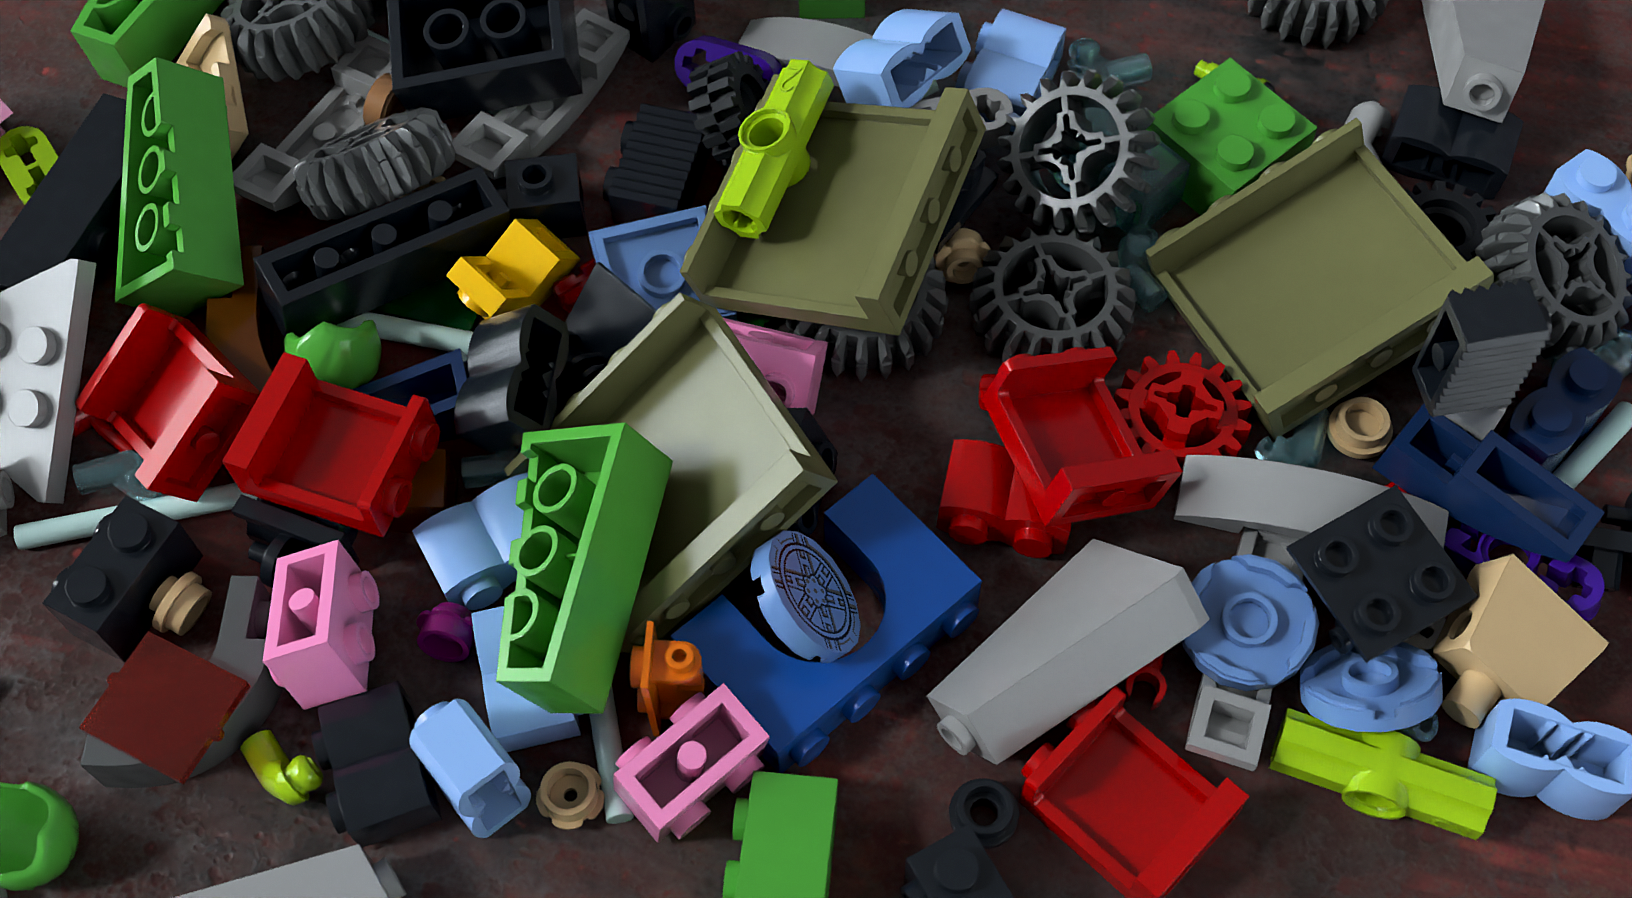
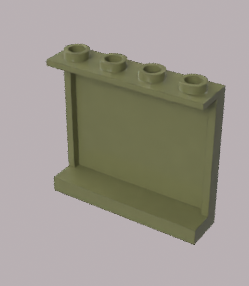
M773 74L762 99L756 105L755 111L764 108L779 74ZM945 87L936 110L827 101L806 145L811 159L809 171L798 183L787 187L768 230L762 232L759 239L740 237L731 229L721 226L713 213L744 150L740 144L733 153L730 167L717 194L710 201L708 213L698 234L685 254L684 263L679 271L700 301L714 308L899 336L986 130L969 90Z
M1357 117L1339 129L1334 128L1322 133L1309 148L1286 162L1273 164L1261 174L1258 180L1234 195H1226L1219 198L1208 208L1206 213L1182 228H1174L1167 231L1156 241L1155 245L1145 250L1154 280L1216 363L1221 362L1225 365L1223 372L1230 381L1241 380L1243 386L1240 395L1244 400L1251 401V410L1274 440L1421 350L1451 290L1461 294L1466 287L1475 292L1479 285L1489 289L1492 283H1494V273L1480 257L1476 256L1466 262L1366 147L1362 123Z
M680 292L654 313L652 321L627 346L620 348L611 356L608 365L583 390L575 393L568 399L565 408L554 418L550 429L625 422L673 460L621 652L632 653L633 646H644L647 621H654L658 640H669L674 632L691 620L752 563L755 549L781 531H786L838 482L718 310ZM520 452L504 469L507 476L513 477L528 473L529 459Z

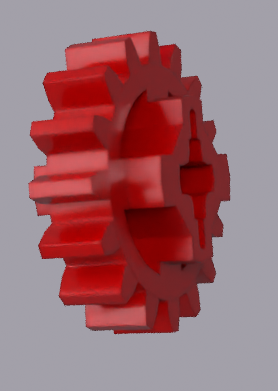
M1169 350L1165 364L1159 365L1155 359L1147 356L1143 359L1140 373L1128 369L1125 373L1122 387L1116 388L1114 401L1143 454L1172 450L1182 470L1186 455L1238 457L1242 445L1246 443L1252 426L1246 422L1252 408L1251 401L1237 400L1243 383L1240 379L1225 383L1221 379L1225 365L1221 362L1214 365L1210 370L1201 367V353L1195 352L1190 358L1189 363H1180L1176 351Z

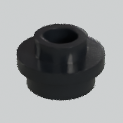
M978 778L964 783L954 793L949 806V822L953 832L969 824L984 849H993L1006 843L1014 834L1019 821V807L1015 796L1005 785L993 779ZM978 806L989 807L994 811L996 821L987 826L979 825L974 822L970 812Z

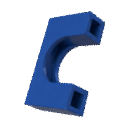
M871 474L824 512V541L873 590L883 610L884 615L880 626L864 646L852 654L836 659L831 663L803 661L790 657L773 647L723 594L671 635V641L689 642L699 650L702 658L703 678H705L708 695L724 683L770 736L762 756L777 773H784L794 763L799 767H803L813 761L828 745L830 738L827 735L846 719L851 723L862 719L878 703L881 697L879 691L896 676L901 680H906L915 674L928 660L931 654L928 650L946 634L950 638L959 636L974 622L979 614L977 607L982 580L874 474Z

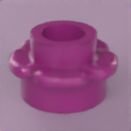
M444 602L438 604L432 611L424 610L418 615L416 624L420 632L417 637V644L427 655L441 661L459 662L466 659L471 648L476 646L472 614L466 607L457 603Z

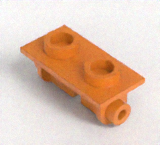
M647 621L644 646H633L630 684L631 688H638V712L648 714L653 736L659 737L661 735L662 719L670 720L672 714L692 696L702 692L707 697L708 692L705 678H703L702 658L697 647L685 641L658 640L654 621Z

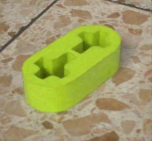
M20 126L11 129L0 138V166L25 206L58 159V155L45 134L40 129L32 126ZM31 151L36 162L25 166L21 155Z

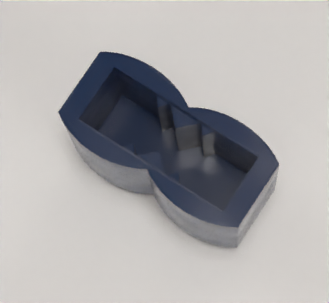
M1585 347L1568 352L1557 361L1540 388L1527 395L1517 405L1499 435L1550 473H1553L1570 448L1578 444L1588 434L1616 396L1622 383V373Z

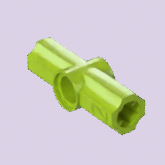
M790 59L788 66L782 68L764 108L754 111L740 125L738 137L744 150L713 212L721 226L731 229L740 237L759 239L761 233L768 230L787 187L798 183L809 171L811 159L806 145L834 87L829 73L817 68L809 60Z
M1290 708L1287 709L1283 716L1270 756L1269 769L1341 793V799L1346 805L1365 815L1382 819H1400L1407 816L1477 840L1484 833L1488 819L1493 811L1497 794L1495 787L1496 778L1420 753L1421 747L1418 743L1397 731H1351L1330 726L1313 716Z

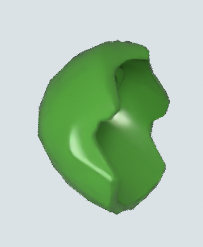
M365 320L360 326L355 328L340 327L322 322L302 337H297L291 332L286 334L284 339L285 353L307 359L318 380L352 390L369 383L378 372L382 345L376 323L373 320Z
M26 781L24 784L0 782V888L12 891L33 890L35 887L45 885L60 876L70 865L79 843L77 815L68 800L47 785Z

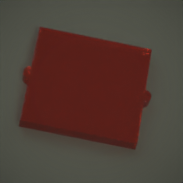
M148 631L118 673H111L107 677L108 688L79 728L91 737L184 785L213 741L218 742L224 738L225 732L222 728L251 686L246 680Z

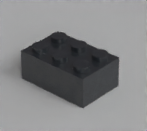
M387 0L392 91L406 111L421 107L436 110L442 121L478 114L481 111L489 112L583 94L574 0Z

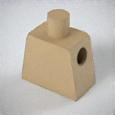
M1514 554L1476 564L1466 580L1478 597L1449 614L1432 648L1434 659L1458 680L1443 700L1442 707L1458 723L1469 728H1478L1500 700L1526 699L1547 705L1605 650L1609 642Z

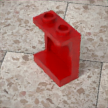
M142 303L138 305L76 399L75 405L84 414L110 422L142 457L144 461L135 473V476L147 490L197 502L222 466V460L261 392L189 319Z
M1110 346L1092 349L1074 347L1060 353L1036 356L1024 353L1013 356L999 367L998 373L981 398L1045 527L1153 509L1183 472L1172 450L1143 454L1105 384V376L1117 360V356Z
M283 352L222 462L243 493L384 538L393 518H399L409 504L412 494V480L422 461H429L435 453L440 438V427L437 424L429 401L425 397L414 394L406 407L318 380L307 359Z
M1115 686L1101 701L1096 698L1070 717L1066 726L1072 732L1056 748L1049 742H1046L1027 761L1021 771L1026 781L1024 782L1019 802L1124 897L1165 898L1237 818L1250 796L1228 777L1218 788L1211 784L1124 709L1123 704L1127 695Z

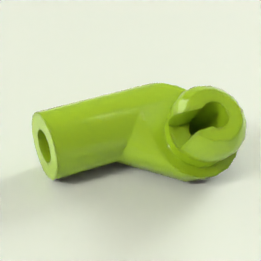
M270 730L255 733L241 745L240 750L263 788L287 804L295 806L309 800V792L319 788L323 782V773L311 757L299 755L290 762Z

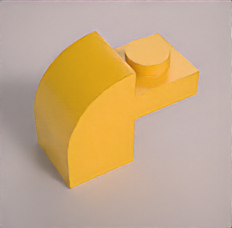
M514 219L486 256H461L446 276L460 288L457 291L460 300L473 312L484 319H488L531 304L540 306L552 295V285L554 282L569 274L581 258L538 219Z

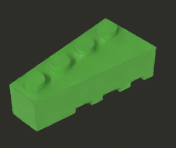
M88 0L70 31L100 78L127 88L128 77L155 57L172 61L189 42L205 14L212 15L224 0Z
M155 57L128 77L115 303L134 307L146 303L185 317L206 306L207 299L222 298L244 286L227 106L222 77Z
M625 422L524 432L521 453L529 459L528 476L518 481L515 505L524 511L521 538L511 541L509 565L517 571L515 592L506 597L504 602L496 682L549 713L603 714L673 460Z
M753 771L750 797H737L733 819V840L743 841L740 861L727 860L723 898H829L837 819L838 779Z

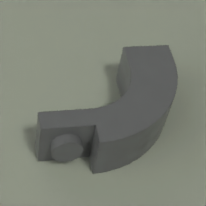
M231 575L216 648L203 670L188 684L170 694L153 699L95 700L80 766L104 787L150 788L189 779L211 769L230 757L241 748L245 740L254 735L264 724L279 700L284 687H280L275 683L269 668L263 662L272 596L258 576Z

